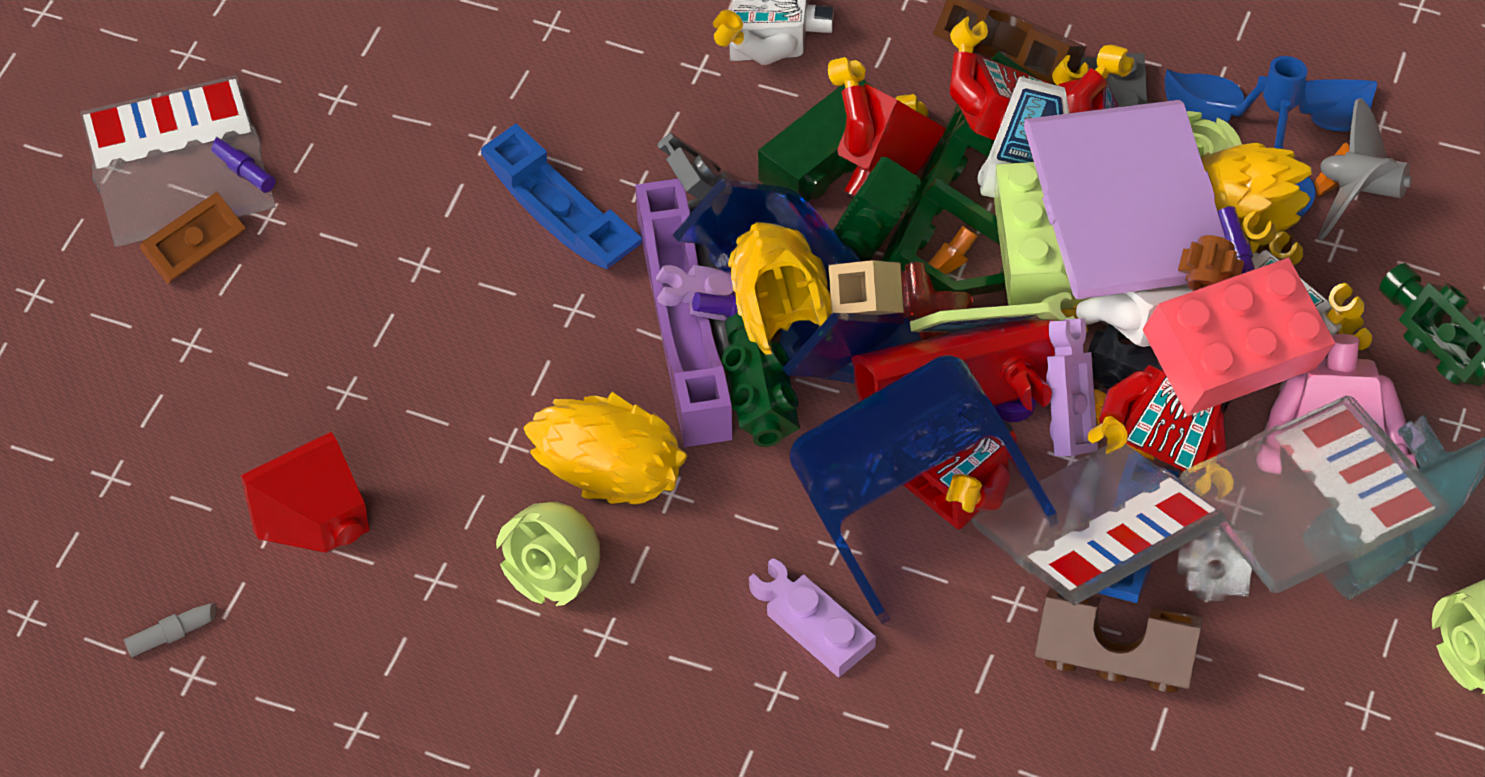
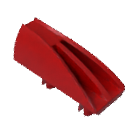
M1017 320L988 324L853 356L851 359L854 366V386L866 418H868L873 407H883L892 411L900 422L911 425L927 424L930 432L933 435L939 436L938 422L952 433L959 424L958 414L969 415L1016 400H1021L1022 405L1027 410L1032 411L1031 397L1044 408L1052 398V390L1046 383V375L1048 371L1047 357L1055 356V347L1052 345L1049 336V323L1054 320Z

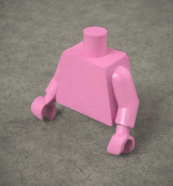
M1349 334L1331 335L1335 345L1317 369L1287 379L1271 408L1264 441L1267 442V448H1261L1257 458L1258 471L1264 476L1281 479L1280 452L1282 449L1274 441L1344 409L1381 452H1385L1386 448L1390 450L1393 458L1391 463L1408 482L1411 481L1417 473L1414 454H1408L1407 447L1411 444L1405 416L1394 383L1390 378L1379 375L1375 361L1358 359L1359 339Z

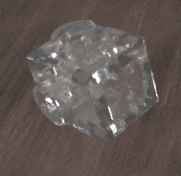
M1215 524L1203 525L1202 531L1191 530L1190 544L1180 543L1177 574L1186 575V590L1195 591V597L1209 601L1226 600V594L1248 597L1254 543L1251 536L1233 535V528ZM1211 560L1221 561L1218 565L1207 564Z

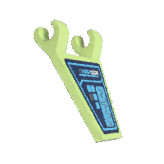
M1061 292L1047 297L1041 303L939 311L911 321L910 326L911 331L955 332L988 324L1027 320L1036 316L1040 319L1054 321L1075 319V317H1066L1061 312L1060 304L1072 300L1070 293Z

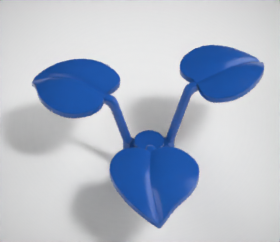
M1280 56L1272 60L1268 76H1260L1258 78L1256 87L1245 100L1242 90L1233 81L1210 74H1184L1167 69L1164 85L1167 100L1182 101L1186 112L1202 113V119L1216 123V119L1219 118L1228 124L1231 115L1243 116L1263 92L1267 106L1271 110L1279 112L1274 148L1283 149L1288 113L1298 105L1299 111L1302 114L1310 113L1312 121L1321 128L1340 132L1351 131L1355 100L1363 99L1371 110L1377 81L1352 79L1307 81L1308 70L1301 60L1291 56ZM1309 177L1295 184L1311 198L1306 207L1297 213L1301 217L1309 212L1315 199V187Z

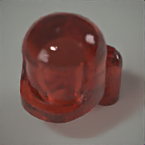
M914 262L907 264L905 271H901L903 312L901 315L903 318L916 315V319L939 311L969 309L973 306V297L969 293L935 291L929 276L926 275L924 263ZM919 332L921 339L950 332Z

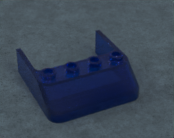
M945 355L937 357L797 438L790 451V462L793 470L881 624L890 620V617L841 532L843 521L848 516L988 437L999 439L1050 528L1059 523L1057 512L991 400L968 365L955 356Z

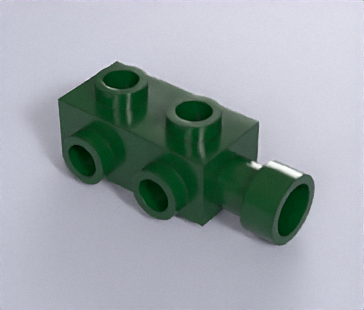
M1407 263L1399 264L1390 270L1381 281L1379 291L1393 305L1400 304L1406 309L1398 319L1408 329L1403 334L1405 340L1422 353L1426 354L1430 350L1441 360L1436 369L1453 384L1459 385L1463 381L1467 384L1481 386L1485 383V316L1480 314L1477 317L1466 307L1469 303L1467 296L1449 283H1446L1444 286L1428 283L1424 287L1421 284V276ZM1446 313L1451 316V323L1442 324V317ZM1480 344L1482 346L1481 350L1474 355L1476 347Z
M738 313L731 317L729 315L725 320V329L730 346L724 349L722 365L729 372L732 387L730 396L732 409L737 411L740 428L752 435L755 445L760 447L776 445L783 438L800 429L796 410L799 401L791 386L788 372L790 367L789 357L779 343H772L771 341L772 354L765 355L756 342H750L742 316Z

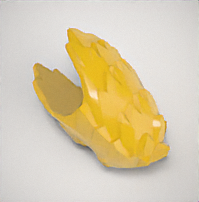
M1250 143L1230 147L1212 154L1207 152L1200 156L1204 170L1208 172L1213 188L1217 212L1225 207H1235L1242 229L1244 218L1251 212H1258L1260 219L1254 226L1253 234H1261L1266 229L1270 220L1275 224L1276 233L1290 228L1301 218L1297 213L1305 208L1311 200L1306 192L1301 191L1300 187L1295 185L1312 175L1311 167L1293 159L1295 154L1291 150L1266 148L1263 144Z
M756 222L751 225L750 231L737 238L736 243L738 246L731 252L728 266L731 268L733 291L736 293L738 314L743 318L750 342H756L765 355H771L770 341L779 328L788 331L791 324L799 320H809L819 325L823 339L829 337L832 308L831 293L827 288L826 271L821 259L812 254L805 236L798 230L776 224Z
M614 392L608 398L593 395L584 397V401L554 399L553 404L555 406L546 407L541 412H536L533 418L534 421H530L523 427L527 437L537 447L530 450V453L542 466L546 467L560 479L581 488V497L587 499H607L610 504L629 502L630 504L645 503L655 499L663 490H675L679 468L687 458V454L678 446L675 433L655 412L652 415L649 414L639 404H630Z

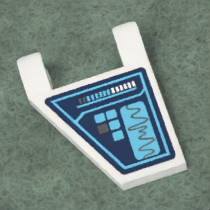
M1019 77L989 157L981 167L977 177L978 184L981 185L980 192L983 196L995 197V172L997 164L1034 162L1024 129L1025 119L1069 114L1064 87Z

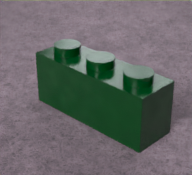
M865 80L858 82L860 86H864L865 83L870 85ZM845 85L839 86L758 149V180L797 210L811 199L821 197L829 185L844 173H850L857 168L856 164L839 156L837 150L846 127L847 115L841 93L845 89Z

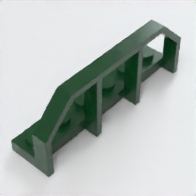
M999 51L991 59L1038 78ZM958 104L920 179L921 185L905 209L880 260L900 263L901 283L903 285L911 278L945 301L999 292L1006 287L1003 266L999 274L955 281L915 255L917 250L923 249L932 237L936 226L931 221L934 215H939L943 209L1000 245L996 216L949 186L950 181L954 182L967 165L968 158L963 155L966 148L970 149L973 147L986 157H989L995 141L974 132Z

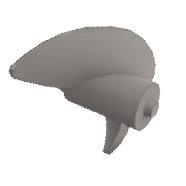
M1356 99L1354 102L1349 152L1345 155L1327 157L1320 165L1322 173L1327 178L1339 183L1340 190L1329 210L1318 238L1323 240L1328 235L1346 208L1361 191L1389 196L1394 199H1402L1407 187L1410 188L1412 183L1410 164L1387 158L1376 119L1363 99Z

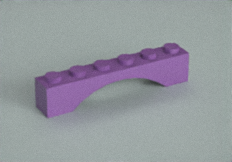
M679 179L635 185L637 220L642 237V245L683 446L690 447L732 440V405L724 368L716 350L709 318L690 315L689 303L681 302L676 306H665L660 304L657 299L664 287L673 288L667 283L656 282V276L663 266L673 265L681 268L688 274L693 265H698L685 189Z

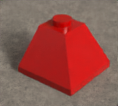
M332 432L240 475L253 532L259 540L326 553L338 546L349 545L355 542L361 535L370 531L365 502L337 439Z

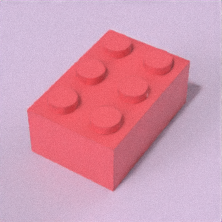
M1290 258L1161 302L1142 329L1187 416L1315 370L1335 345L1334 339Z

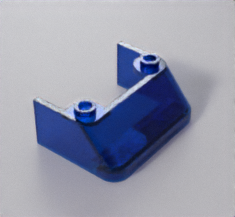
M720 179L673 234L678 242L704 244L710 251L708 256L712 263L720 270L730 273L731 268L728 266L731 252L738 246L736 240L742 234L750 231L751 225L756 222H762L798 230L805 236L812 254L819 257L823 262L829 291V265L859 262L801 195L790 188ZM833 312L820 327L809 320L795 321L791 324V327L799 335V338L792 345L795 355L783 367V370L788 376L830 377L850 364L853 356L867 353L890 338L904 323V317L902 313L863 315Z

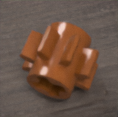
M1204 235L1199 237L1197 243L1191 242L1190 249L1183 248L1178 271L1187 274L1185 279L1188 282L1187 286L1190 290L1195 291L1241 275L1244 261L1236 259L1237 251L1231 241L1219 236Z

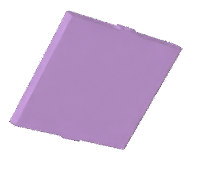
M1174 100L1025 119L1024 129L1044 194L1042 199L1050 225H1053L1071 290L1077 300L1187 284L1188 282L1185 280L1187 274L1178 271L1183 248L1190 249L1191 242L1197 243L1199 237L1204 235L1225 238L1214 202L1215 195L1209 175L1204 170L1186 108L1182 101Z

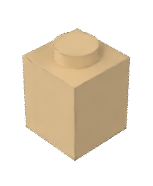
M872 260L829 265L832 315L863 317L903 312L900 263Z

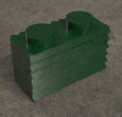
M881 157L828 237L830 242L836 245L851 247L862 262L870 261L921 185L920 178L888 157Z

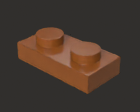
M215 192L144 240L139 248L167 285H169L241 236L246 228L220 194Z

